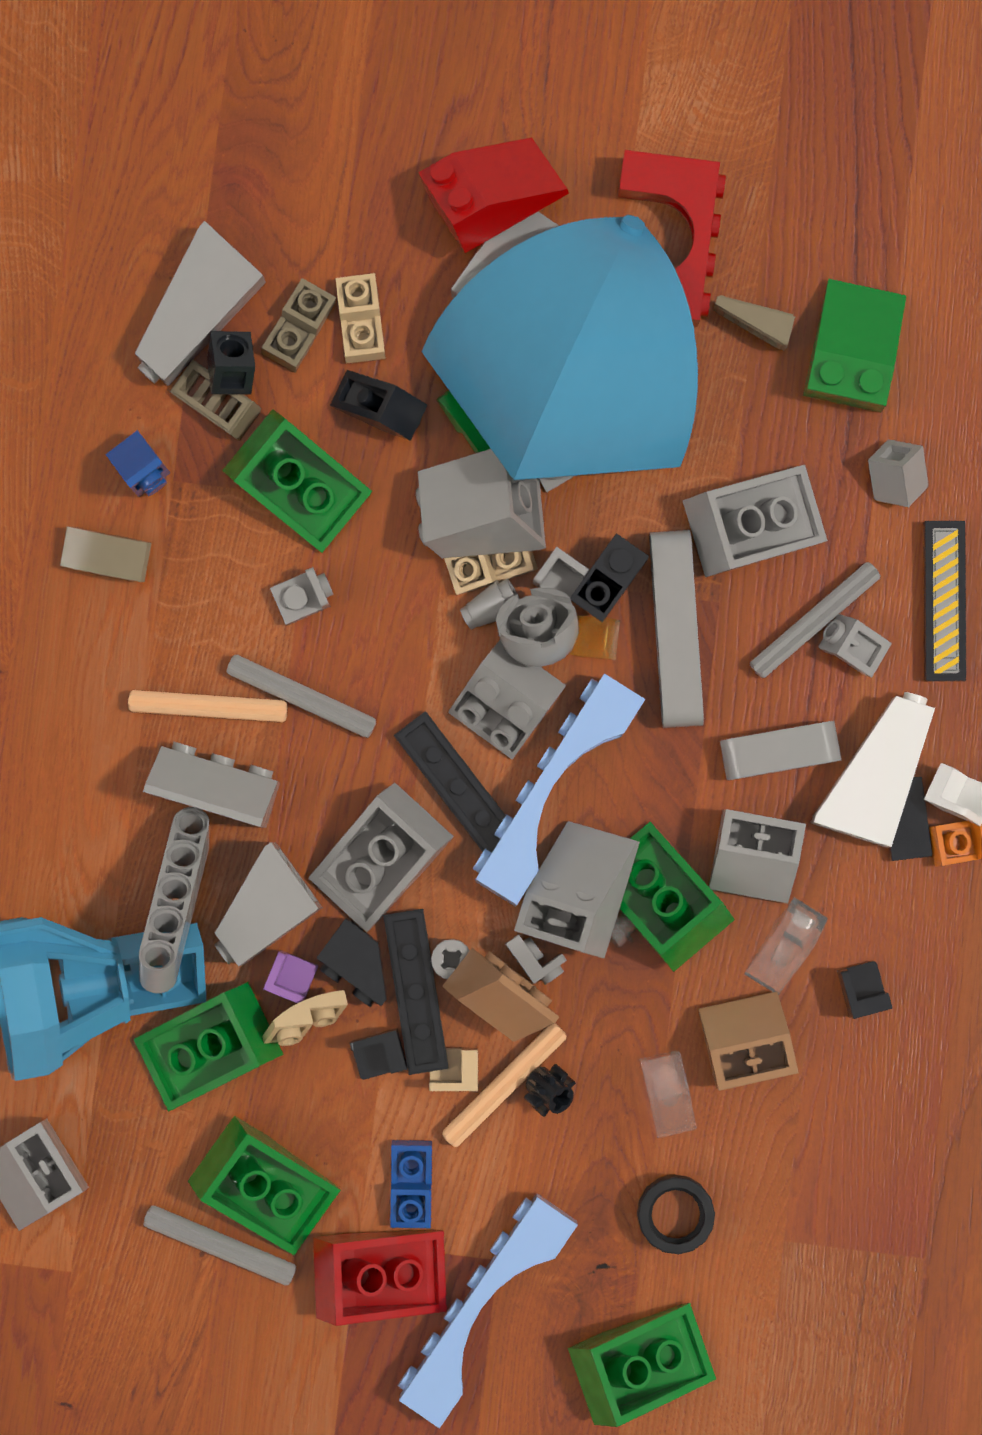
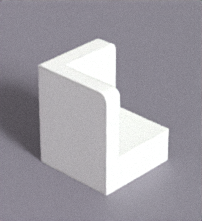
M941 763L924 800L942 811L981 826L982 782L969 778L955 768Z

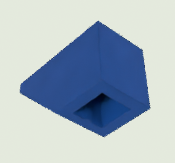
M138 430L105 454L138 497L144 493L149 497L167 484L165 477L170 474V471Z

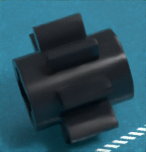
M554 1064L550 1070L546 1067H539L527 1078L526 1089L529 1093L524 1096V1099L543 1117L548 1114L549 1110L552 1113L558 1114L565 1111L571 1105L574 1098V1092L571 1087L576 1083L557 1064Z

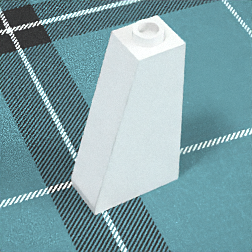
M904 692L903 698L898 696L892 698L813 815L811 824L886 848L892 847L935 708L926 705L927 698L909 692Z

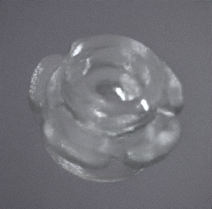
M622 911L617 916L610 939L617 948H620L627 942L632 944L633 938L631 934L636 931L634 925Z

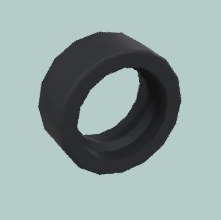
M672 1174L660 1177L646 1187L639 1199L637 1217L641 1232L652 1246L662 1252L679 1255L694 1251L706 1242L713 1230L715 1211L712 1199L700 1183L688 1176ZM673 1190L684 1191L691 1195L698 1203L700 1211L699 1222L694 1231L687 1236L681 1238L667 1237L655 1227L652 1219L653 1206L656 1200L665 1192Z

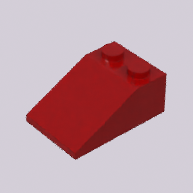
M532 137L453 152L418 172L431 203L464 253L469 252L569 194L567 187Z
M444 1231L366 1232L313 1237L317 1319L340 1326L447 1312Z

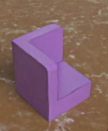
M281 950L277 954L263 990L295 1003L302 1002L307 996L319 965Z

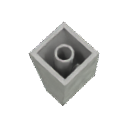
M492 449L418 471L419 488L416 489V499L421 508L422 523L418 527L419 536L422 543L441 558L534 551L546 548L539 478L513 480Z
M270 842L263 848L215 932L220 941L214 945L228 964L234 961L238 967L246 964L323 908L277 843Z

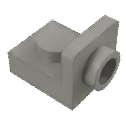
M312 567L305 570V573L270 588L286 626L331 607L327 597L334 594L325 573L317 575Z
M838 614L825 628L819 649L835 655L861 674L872 678L892 643L859 620Z
M516 935L505 943L533 984L541 980L546 985L564 972L560 965L567 960L562 953L543 966L539 964L538 960L543 957V954L531 937L523 941L520 935Z

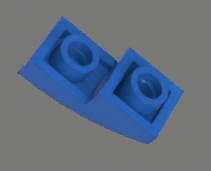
M392 1140L390 1228H431L432 1141Z

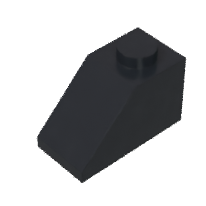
M350 370L346 371L330 404L333 408L379 430L411 441L416 429L420 425L421 418L428 406L394 384Z

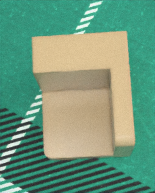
M446 1048L449 1069L430 1072L429 1091H478V1048Z

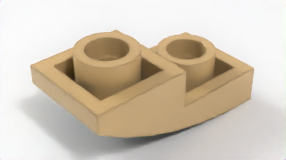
M375 273L336 278L346 364L386 359Z
M532 551L444 558L456 595L489 586L496 580L502 582L505 579H511L538 569Z
M345 990L317 995L293 1005L272 1021L262 1036L264 1044L278 1042L280 1046L294 1045L303 1039L312 1025L324 1027L335 1023L348 1005Z

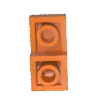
M961 821L929 827L935 867L982 859V824L979 826L969 821Z

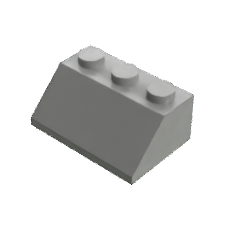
M174 741L171 749L161 746L143 792L258 827L267 828L280 785L279 781L272 779L274 771L250 765L248 772L233 768L234 759L212 753L209 761L194 756L197 748Z

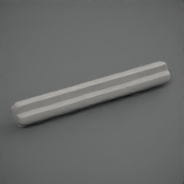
M864 563L750 662V666L761 678L768 676L877 582L881 577L878 570L871 563Z
M234 655L227 666L226 672L229 675L365 738L372 734L376 725V720L373 717L239 655Z
M151 1206L144 1218L143 1225L149 1229L280 1284L289 1285L295 1274L296 1266L291 1262L157 1206Z

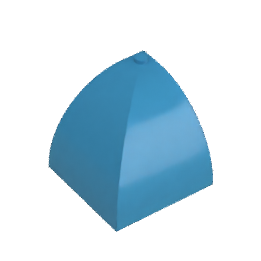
M626 215L624 217L580 220L549 229L523 241L496 258L472 278L449 303L430 332L422 349L423 355L513 480L676 468L681 466L692 433L698 392V362L694 326L683 286L673 264L659 242L639 217Z

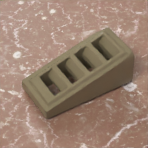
M722 295L717 296L713 311L777 349L785 351L795 320L794 314Z
M192 359L170 393L237 440H241L261 412V407L243 394H213L207 404L203 406L201 403L211 390L209 372L205 367ZM203 376L205 380L193 397L187 395L199 377ZM230 395L231 398L220 414L216 415V410L226 396Z

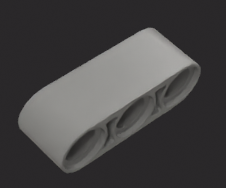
M835 721L720 741L727 780L842 760Z

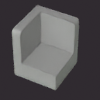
M888 439L868 459L873 495L876 501L910 507L928 488L924 449L921 445Z
M556 547L533 579V584L538 588H554L571 597L589 572V569Z

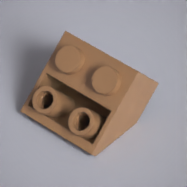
M472 948L443 985L458 1001L513 1042L555 1024L559 1019V1016L548 1007L552 1002L549 997L521 974L508 967L506 963L490 951L484 957Z
M777 991L698 1009L715 1086L719 1091L799 1073L790 1032Z

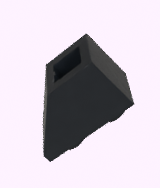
M616 533L570 597L571 601L600 622H603L645 565L649 556Z
M346 918L317 956V959L323 963L319 969L337 983L344 978L355 986L352 994L369 1007L374 1002L382 1006L387 1000V991L380 943Z

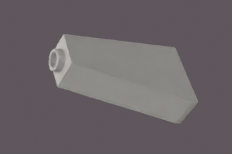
M205 221L199 226L135 351L136 356L142 362L137 368L154 384L161 379L169 386L190 364L192 359L208 345L210 332L221 331L266 283L264 276Z

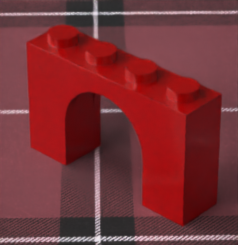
M624 150L618 197L666 204L677 210L689 225L692 235V248L687 258L675 270L685 292L693 326L698 327L700 316L708 317L711 293L704 292L705 277L713 278L716 254L709 253L710 238H718L721 214L714 213L715 199H723L726 175L719 174L720 162Z

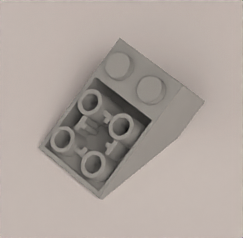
M568 821L525 893L514 931L605 958L640 842Z

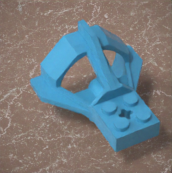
M20 917L0 921V1027L11 1079L18 1081L51 1074L63 1066V1061L90 1039L120 1023H128L131 1021L130 1016L206 1002L204 947L197 923L190 924L174 987L164 993H152L142 987L139 976V950L144 932L101 940L42 917L33 919ZM48 959L58 960L61 974H59L60 992L64 1007L67 1006L68 1019L59 1023ZM155 965V966H152V967L160 968V967H163V966H161V965Z

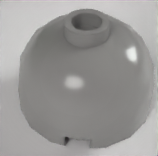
M554 588L530 589L531 596L523 597L520 600L518 594H516L500 607L497 614L496 624L504 649L513 659L526 666L542 667L564 659L572 651L579 634L575 606L572 605L571 599L566 593Z

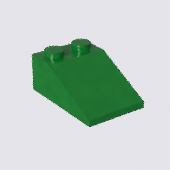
M828 279L803 396L881 413L888 401L907 295Z
M274 409L271 410L222 470L235 483L321 553H323L373 492Z
M649 822L630 838L640 843L620 910L670 969L675 972L735 919L719 897L657 828Z
M249 982L223 992L134 1039L168 1112L284 1055L278 1042L265 1044L263 1042L262 1036L270 1025Z
M236 1116L231 1119L188 1180L200 1201L292 1255L296 1254L341 1191L337 1185L283 1146Z
M684 1303L607 1330L568 1348L594 1425L619 1427L716 1380L690 1303Z

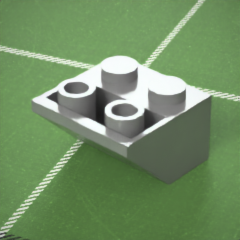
M499 640L479 665L448 713L510 759H513L566 685L542 667L526 666L517 662L508 654Z
M722 810L709 882L710 889L788 904L799 866L806 824L734 810Z
M48 1119L41 1121L0 1147V1200L19 1231L89 1188Z

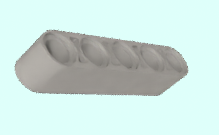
M690 530L650 532V560L663 728L703 726L704 713Z
M187 807L181 809L173 818L139 950L140 983L143 988L152 993L167 992L174 987L177 981L209 851V817L199 808ZM161 965V966H163V967L155 968V967H152V966Z

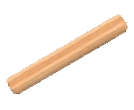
M140 690L130 691L128 698V708L131 712L270 722L286 721L288 708L287 702L284 700Z
M557 1024L546 1027L443 1130V1137L453 1147H458L566 1040V1033Z

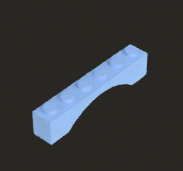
M606 674L602 676L599 682L594 679L590 680L579 698L585 702L584 707L578 716L570 712L558 731L559 734L564 736V739L557 750L550 746L548 747L537 765L538 768L543 770L535 784L528 780L515 800L522 804L514 818L506 815L494 835L500 838V841L494 851L490 852L485 848L473 867V870L479 873L475 882L515 907L539 871L536 852L537 831L543 806L552 787L564 771L583 754L603 743L622 737L645 701L643 697Z
M536 1194L532 1201L525 1198L512 1217L518 1221L509 1235L502 1231L490 1249V1252L495 1256L486 1268L482 1265L477 1267L466 1284L472 1289L465 1300L462 1302L457 1298L443 1318L449 1322L441 1335L433 1332L421 1350V1353L426 1357L418 1369L410 1366L398 1384V1387L403 1389L399 1401L438 1428L442 1426L463 1395V1352L470 1329L482 1307L496 1290L515 1275L534 1265L555 1259L578 1226L577 1220L539 1194Z

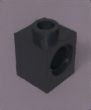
M210 332L207 364L211 394L251 395L255 373L251 332Z

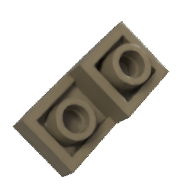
M302 278L282 309L280 319L263 344L261 354L296 373L325 323L337 297Z
M67 526L60 566L126 580L145 582L151 542Z

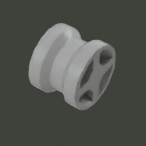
M449 939L439 943L434 949L431 958L432 967L435 972L442 978L448 979L470 951L468 946L456 939Z

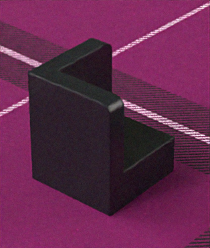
M875 961L837 970L850 1018L856 1019L893 1009L889 993L884 991L878 965Z
M397 1028L353 1040L349 1043L350 1049L354 1053L360 1078L363 1080L390 1072L393 1074L407 1070V1062Z

